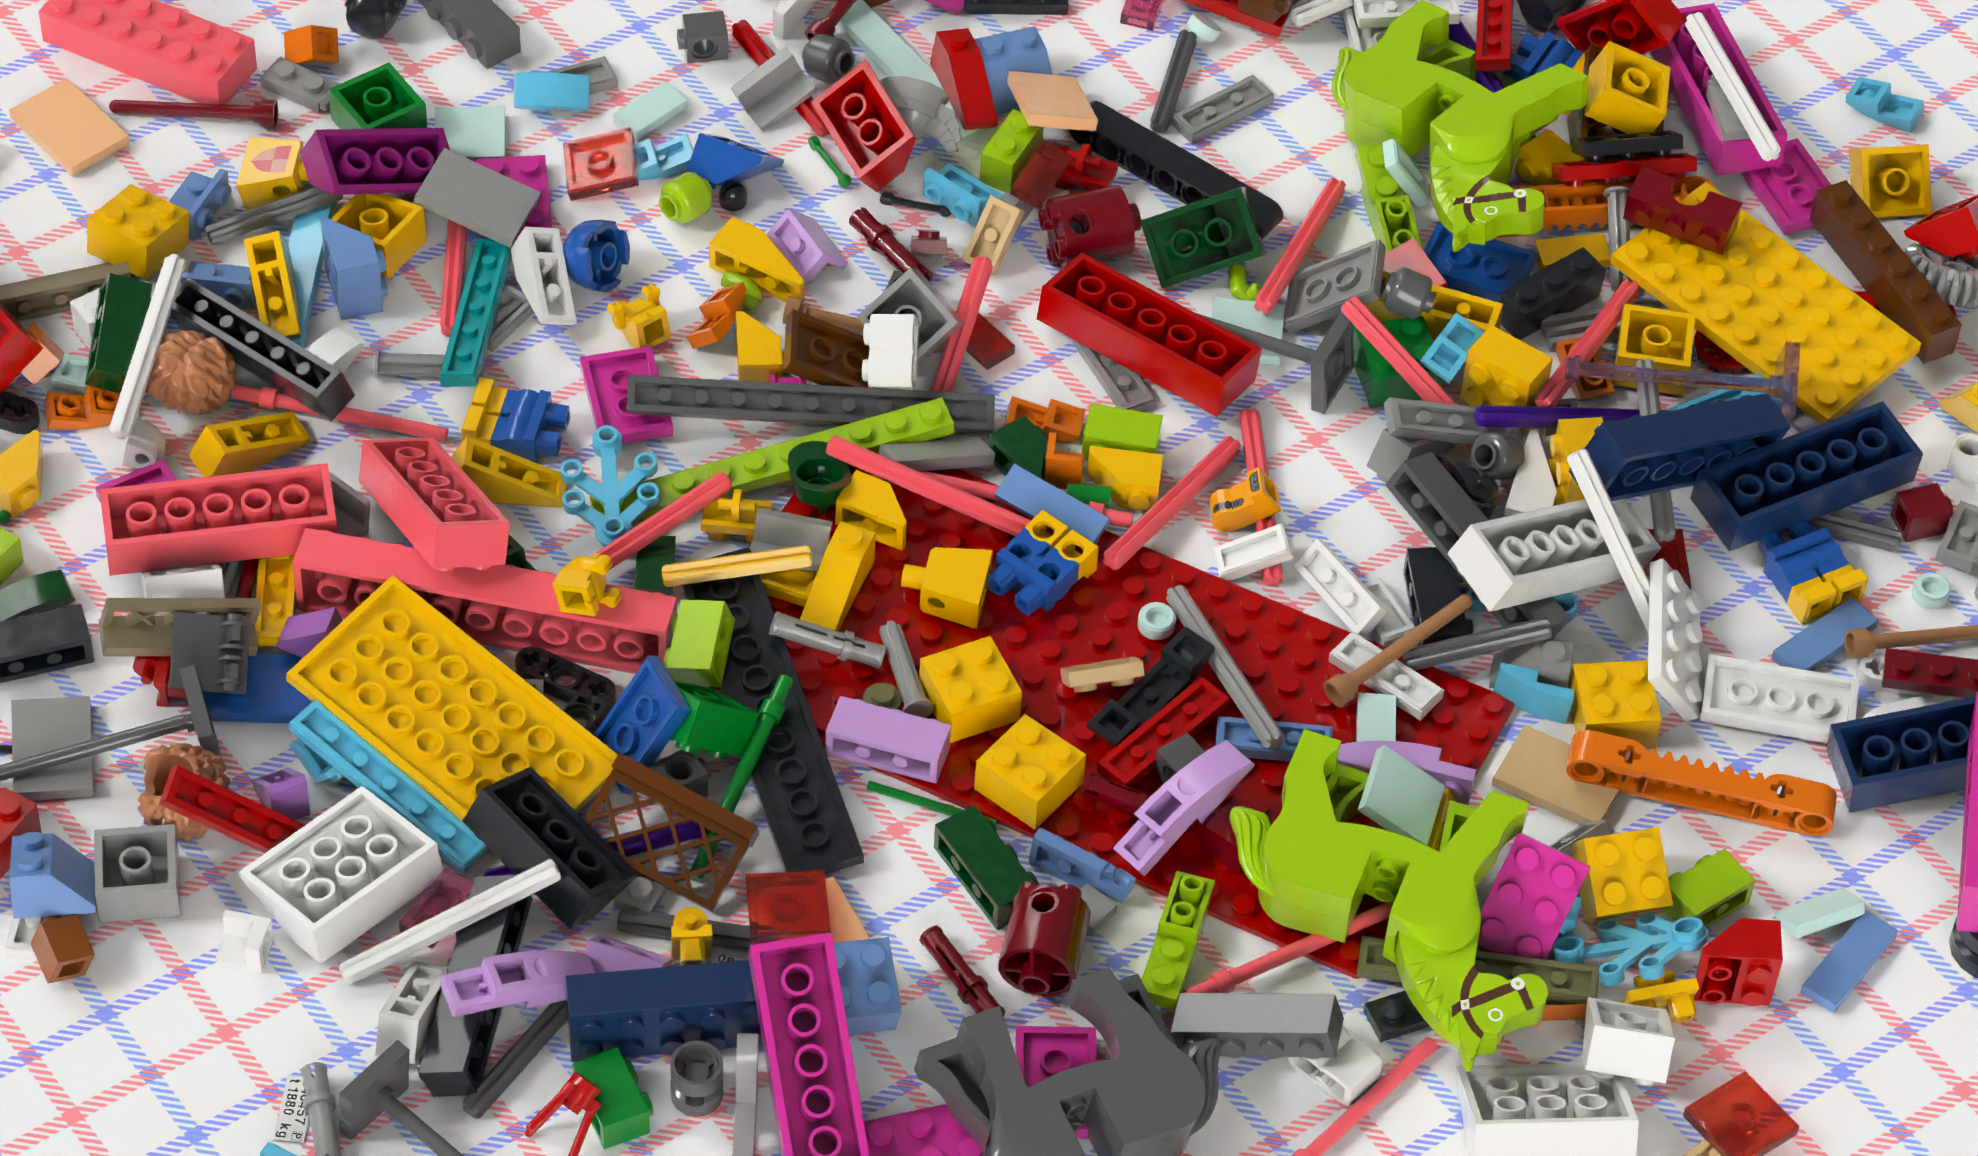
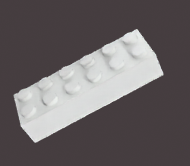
M1586 499L1471 524L1447 553L1489 612L1623 580ZM1625 499L1612 501L1639 562L1644 569L1661 547Z

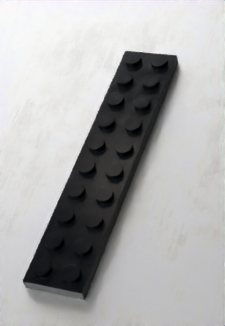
M747 547L710 558L751 553V550ZM760 575L681 585L686 600L725 601L735 618L721 687H718L720 692L759 712L764 699H769L780 675H787L794 680L783 704L785 707L783 716L779 724H774L750 776L788 883H795L864 863L863 851L784 639L769 635L774 612ZM758 716V719H757V722H756V725H755V728H756V726H757V723H758V721H759V719H760V717H759V716Z

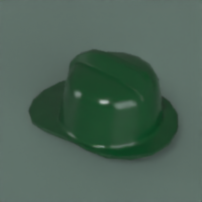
M809 441L792 448L788 454V467L791 479L794 482L796 496L800 502L808 506L818 507L820 514L825 515L828 506L835 505L836 499L842 490L851 483V473L848 463L826 454L827 442Z

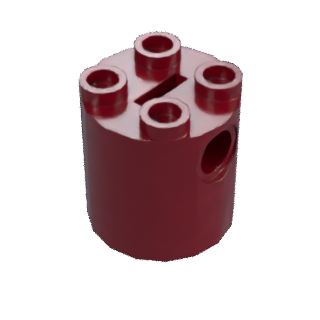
M1119 185L1049 198L1045 209L1038 211L1040 227L1042 231L1047 230L1049 244L1046 246L1048 261L1050 265L1058 264L1062 268L1081 252L1097 261L1132 254L1135 245V232L1141 230L1139 209L1135 203L1129 204L1123 189Z
M1024 882L1020 885L1019 892L1013 899L998 963L999 973L1013 988L1037 996H1058L1069 992L1072 980L1077 979L1091 915L1086 901L1081 898L1082 892L1078 887L1070 884H1064L1060 887L1048 884L1039 885L1035 882Z

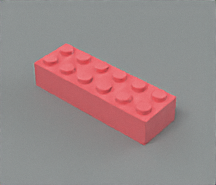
M48 0L39 10L43 41L197 103L228 104L257 69L255 41L253 38L157 0Z
M434 438L363 440L359 473L360 484L432 568L445 572L453 571L455 567L487 570L492 565L506 564L510 522Z
M328 463L99 489L110 576L294 555L305 528L328 530L337 533V520Z

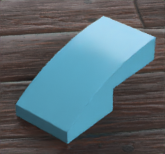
M552 72L516 73L514 75V108L548 112L550 109L586 112L589 109L590 75Z
M1858 77L1845 97L1846 103L1862 114L1888 126L1909 132L1913 130L1924 112L1923 100L1891 94V83Z
M686 133L655 147L649 138L617 152L627 180H649L685 172L694 149Z
M1456 312L1419 363L1447 383H1450L1465 363L1468 350L1484 332Z
M1501 662L1493 692L1500 694L1513 702L1514 706L1530 714L1553 722L1566 724L1573 703L1574 689L1537 682L1538 670Z

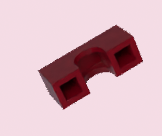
M1642 167L1627 195L1623 219L1723 255L1737 228L1743 203L1709 191L1705 200L1700 204H1681L1672 196L1676 178Z

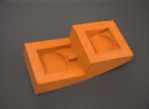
M743 282L718 289L699 306L705 320L686 336L693 349L719 342L732 327L736 320V311H740L747 289Z
M1012 396L1008 404L1004 426L1025 415L1035 426H1039L1044 431L1047 441L1049 439V432L1057 433L1056 442L1078 441L1080 437L1085 410L1054 399H1050L1048 406L1044 407Z

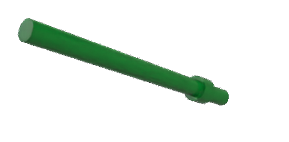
M787 675L779 676L769 699H764L758 712L760 719L721 801L720 806L732 813L736 809L774 724H779L785 711L783 704L794 682ZM710 831L707 832V838L716 836ZM720 842L710 844L712 856H714ZM705 846L700 847L690 871L710 865ZM705 874L691 878V880L701 883Z

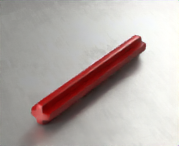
M741 20L732 25L733 37L758 66H761L775 55L746 20ZM810 96L795 109L818 136L824 137L830 133L813 107L811 101L814 99Z

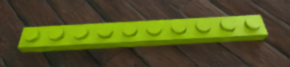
M943 397L643 481L641 484L651 482L659 487L660 502L657 506L649 508L633 524L650 518L718 472H724L732 483L731 490L721 497L733 496L734 489H741L742 493L791 480L788 454L793 447L804 442L822 441L828 443L832 436H838L879 454L880 445L928 441L955 433L954 422ZM638 487L619 504L620 514L638 499ZM646 493L643 496L649 498L654 496V494ZM590 496L591 507L605 515L604 505Z

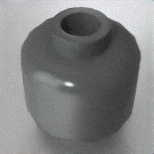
M817 34L811 38L802 51L803 65L806 72L817 79L837 82L850 72L854 66L855 58L849 43L842 38L827 34Z
M1401 267L1396 272H1389L1382 287L1380 297L1384 298V306L1387 310L1414 320L1419 317L1422 311L1429 313L1435 301L1436 293L1431 291L1432 280L1430 277L1407 267Z
M1484 433L1475 440L1470 452L1471 465L1485 472L1494 480L1512 479L1515 477L1517 469L1525 461V450L1521 441L1508 433Z

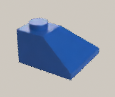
M699 133L686 172L696 173L706 179L711 188L715 190L716 185H723L732 180L741 182L781 167L785 159L723 136Z

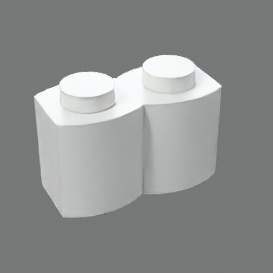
M871 314L870 323H865L863 329L864 345H869V359H864L862 363L863 381H868L869 388L916 390L919 340L918 318L914 314Z
M1342 1025L1336 1058L1308 1059L1305 1057H1288V1062L1294 1069L1310 1081L1319 1084L1333 1099L1348 1107L1381 1077L1383 1062L1373 1046L1352 1039L1344 1025Z

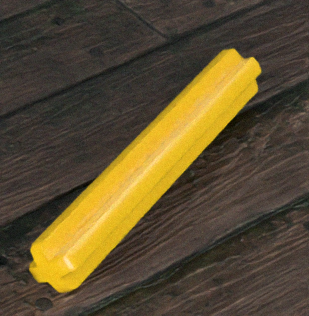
M808 545L666 564L662 566V579L666 587L806 568L812 565V555Z

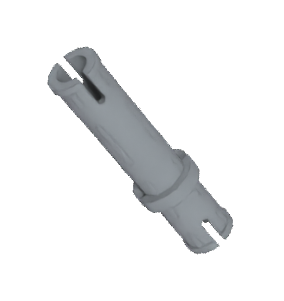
M776 611L769 631L771 636L791 640L837 655L838 660L846 661L850 659L873 666L876 669H879L886 650L885 645L855 637L854 632L846 630L845 633L782 614Z
M313 1062L316 1077H314V1074L311 1073L310 1064H306L301 1069L306 1098L303 1100V1107L305 1113L310 1118L315 1155L341 1156L333 1113L336 1108V1100L334 1095L330 1093L327 1066L321 1062Z

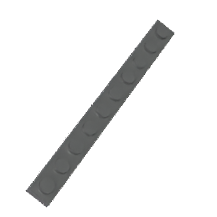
M628 375L626 414L842 426L943 397L954 422L955 432L991 434L994 431L995 395Z

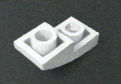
M335 327L317 339L306 350L336 367L344 374L365 345Z

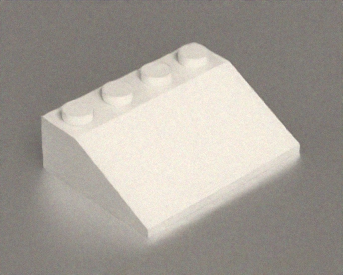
M361 786L239 871V875L292 940L322 964L444 876L438 844L364 786Z
M1584 1063L1473 1065L1470 1072H1466L1463 1066H1456L1458 1092L1469 1156L1637 1155L1639 1119L1621 1076L1614 1075L1613 1078L1609 1079L1594 1076L1590 1071L1585 1070Z

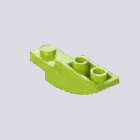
M1382 143L1357 146L1355 155L1362 179L1360 191L1376 240L1380 239L1386 246L1385 254L1412 238L1422 248L1409 195H1404L1403 189L1385 169Z
M1177 871L1158 924L1157 936L1141 979L1155 1006L1176 1010L1179 993L1184 991L1194 960L1215 880Z

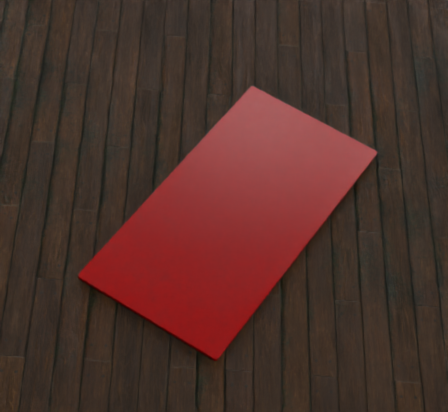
M848 464L851 477L856 470L866 473L868 475H873L871 473H868L864 470H861L857 467ZM960 469L927 471L996 485ZM880 478L890 483L906 519V545L901 551L875 540L874 563L839 632L845 633L848 630L854 632L855 637L881 645L883 642L879 633L880 627L886 625L887 621H895L896 624H900L918 676L920 672V658L991 636L1022 691L1020 718L1026 714L1085 753L1086 760L1083 783L1035 830L974 789L976 760L1016 722L950 743L948 755L936 784L875 767H868L964 809L975 805L983 816L996 819L998 824L1030 838H1033L1034 834L1041 827L1087 852L1094 853L1099 858L1113 864L1116 869L1122 868L1136 878V884L1166 897L1169 895L1177 871L1215 880L1207 915L1280 947L1287 946L1312 935L1282 926L1273 921L1260 904L1258 888L1248 879L1244 871L1238 874L1202 849L1204 838L1202 827L1204 822L1198 821L1192 836L1184 832L1145 876L1113 849L1139 818L1134 813L1082 796L1090 772L1103 777L1097 772V762L1115 748L1089 730L1087 723L1111 699L1117 702L1143 676L1134 677V683L1130 685L1112 686L1111 681L1097 683L1096 690L1074 692V687L1070 688L1062 683L1060 668L1135 656L1143 661L1144 674H1146L1161 659V649L1184 626L1176 615L1175 630L1171 636L1162 640L1149 639L1142 635L1138 629L1139 611L1146 604L1160 602L1170 606L1166 600L1168 596L1167 590L1170 587L1175 588L1177 585H1183L1274 721L1333 726L1332 738L1340 740L1341 744L1356 742L1358 692L1378 694L1362 683L1358 686L1355 698L1340 708L1330 701L1324 691L1323 683L1337 673L1341 675L1346 673L1329 662V655L1351 632L1224 579L1221 580L1217 576L1145 546H1142L1120 569L1112 570L1103 563L1104 552L1121 536L1104 530L1095 544L1098 546L1097 570L1088 578L1081 577L1071 586L1063 598L1055 601V606L1049 612L1040 607L1027 616L1014 604L1017 591L1011 588L1003 596H998L987 588L977 629L924 613L920 609L921 590L901 586L905 564L926 567L930 551L935 547L992 550V572L996 567V554L1003 547L1006 548L1015 536ZM794 492L781 511L832 521L830 540L838 527L835 524L836 504L828 506L826 514L821 515L818 507L808 506L800 502L796 492ZM981 498L985 501L1002 507L1008 511H1011L1015 514L1032 520L1028 516L1024 515L1023 513L1017 511L1016 509L1010 507L1009 505L1003 502ZM1046 527V531L1053 535L1054 531ZM1075 545V551L1082 555L1083 549ZM767 595L774 615L778 611L797 619L801 618L804 610L803 606ZM784 639L824 748L826 729L840 696L863 700L865 690L876 683H888L899 690L886 651L879 669H876L873 666L850 659L841 661L837 659V655ZM1368 640L1369 642H1371L1372 644H1374L1375 646H1377L1378 648H1380V649H1382V650H1384L1385 648H1387V647H1385V646H1383V645H1380V644L1375 643V642H1373V641H1371V640ZM1402 655V656L1399 657L1397 660H1399L1400 662H1402V663L1404 664L1403 655ZM1207 662L1190 685L1202 676L1230 697L1229 708L1219 716L1245 718ZM1433 666L1414 670L1444 689L1443 698L1421 721L1396 705V741L1442 748L1440 761L1476 769V777L1512 714L1514 703L1498 693ZM903 700L901 701V706L899 708V710L901 711L904 707ZM933 712L926 717L927 719H936ZM1218 717L1192 737L1205 752L1216 744ZM1248 758L1255 766L1214 811L1218 813L1230 802L1236 807H1248L1267 814L1272 825L1283 808L1281 797L1284 776L1290 761ZM1152 770L1132 788L1153 795L1163 783L1154 774V770ZM1361 812L1355 814L1347 822L1387 830ZM1364 893L1356 915L1385 902ZM1389 918L1347 936L1345 943L1336 941L1303 957L1354 979H1359L1361 977H1357L1362 936L1384 939Z

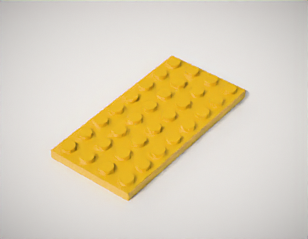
M1705 182L1679 203L1684 205L1700 204L1705 200L1709 191L1720 195L1723 194ZM1742 208L1737 228L1723 255L1705 250L1683 240L1672 238L1647 227L1611 254L1610 264L1631 280L1636 281L1640 287L1670 310L1696 314L1695 329L1755 375H1762L1764 377L1763 381L1768 385L1774 384L1776 391L1782 390L1789 401L1819 424L1839 418L1918 354L1922 343Z
M394 575L388 578L286 673V681L309 700H317L461 821L466 816L482 788L528 767H532L578 813L602 789L613 770L611 765L618 755Z

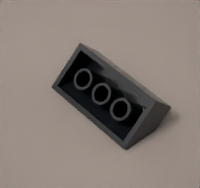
M528 767L482 788L462 820L475 836L515 875L548 859H552L556 863L561 873L560 881L534 893V895L569 929L594 918L638 875L532 767Z

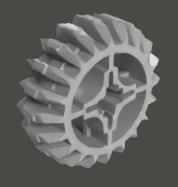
M1920 243L1911 244L1905 249L1904 253L1947 306L1955 305L1959 308L1964 306L1968 308L1978 307V257L1965 259L1963 254L1950 258Z

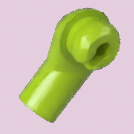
M1242 265L1231 266L1228 270L1230 294L1236 299L1255 301L1263 285L1258 288L1259 283H1253L1250 286L1247 284L1245 267Z
M726 270L721 279V286L728 287L743 282L747 289L742 308L754 311L757 308L758 301L761 302L762 293L755 281L733 271Z

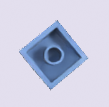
M1036 26L974 39L981 52L996 115L1009 113L1013 109L1021 110L1007 84L1009 71L1052 75L1048 52Z
M320 219L325 271L341 320L383 312L382 297L388 296L385 276L380 273L386 271L382 250L376 251L371 236L331 219Z
M27 832L20 836H12L9 883L14 919L96 913L95 863L53 833Z

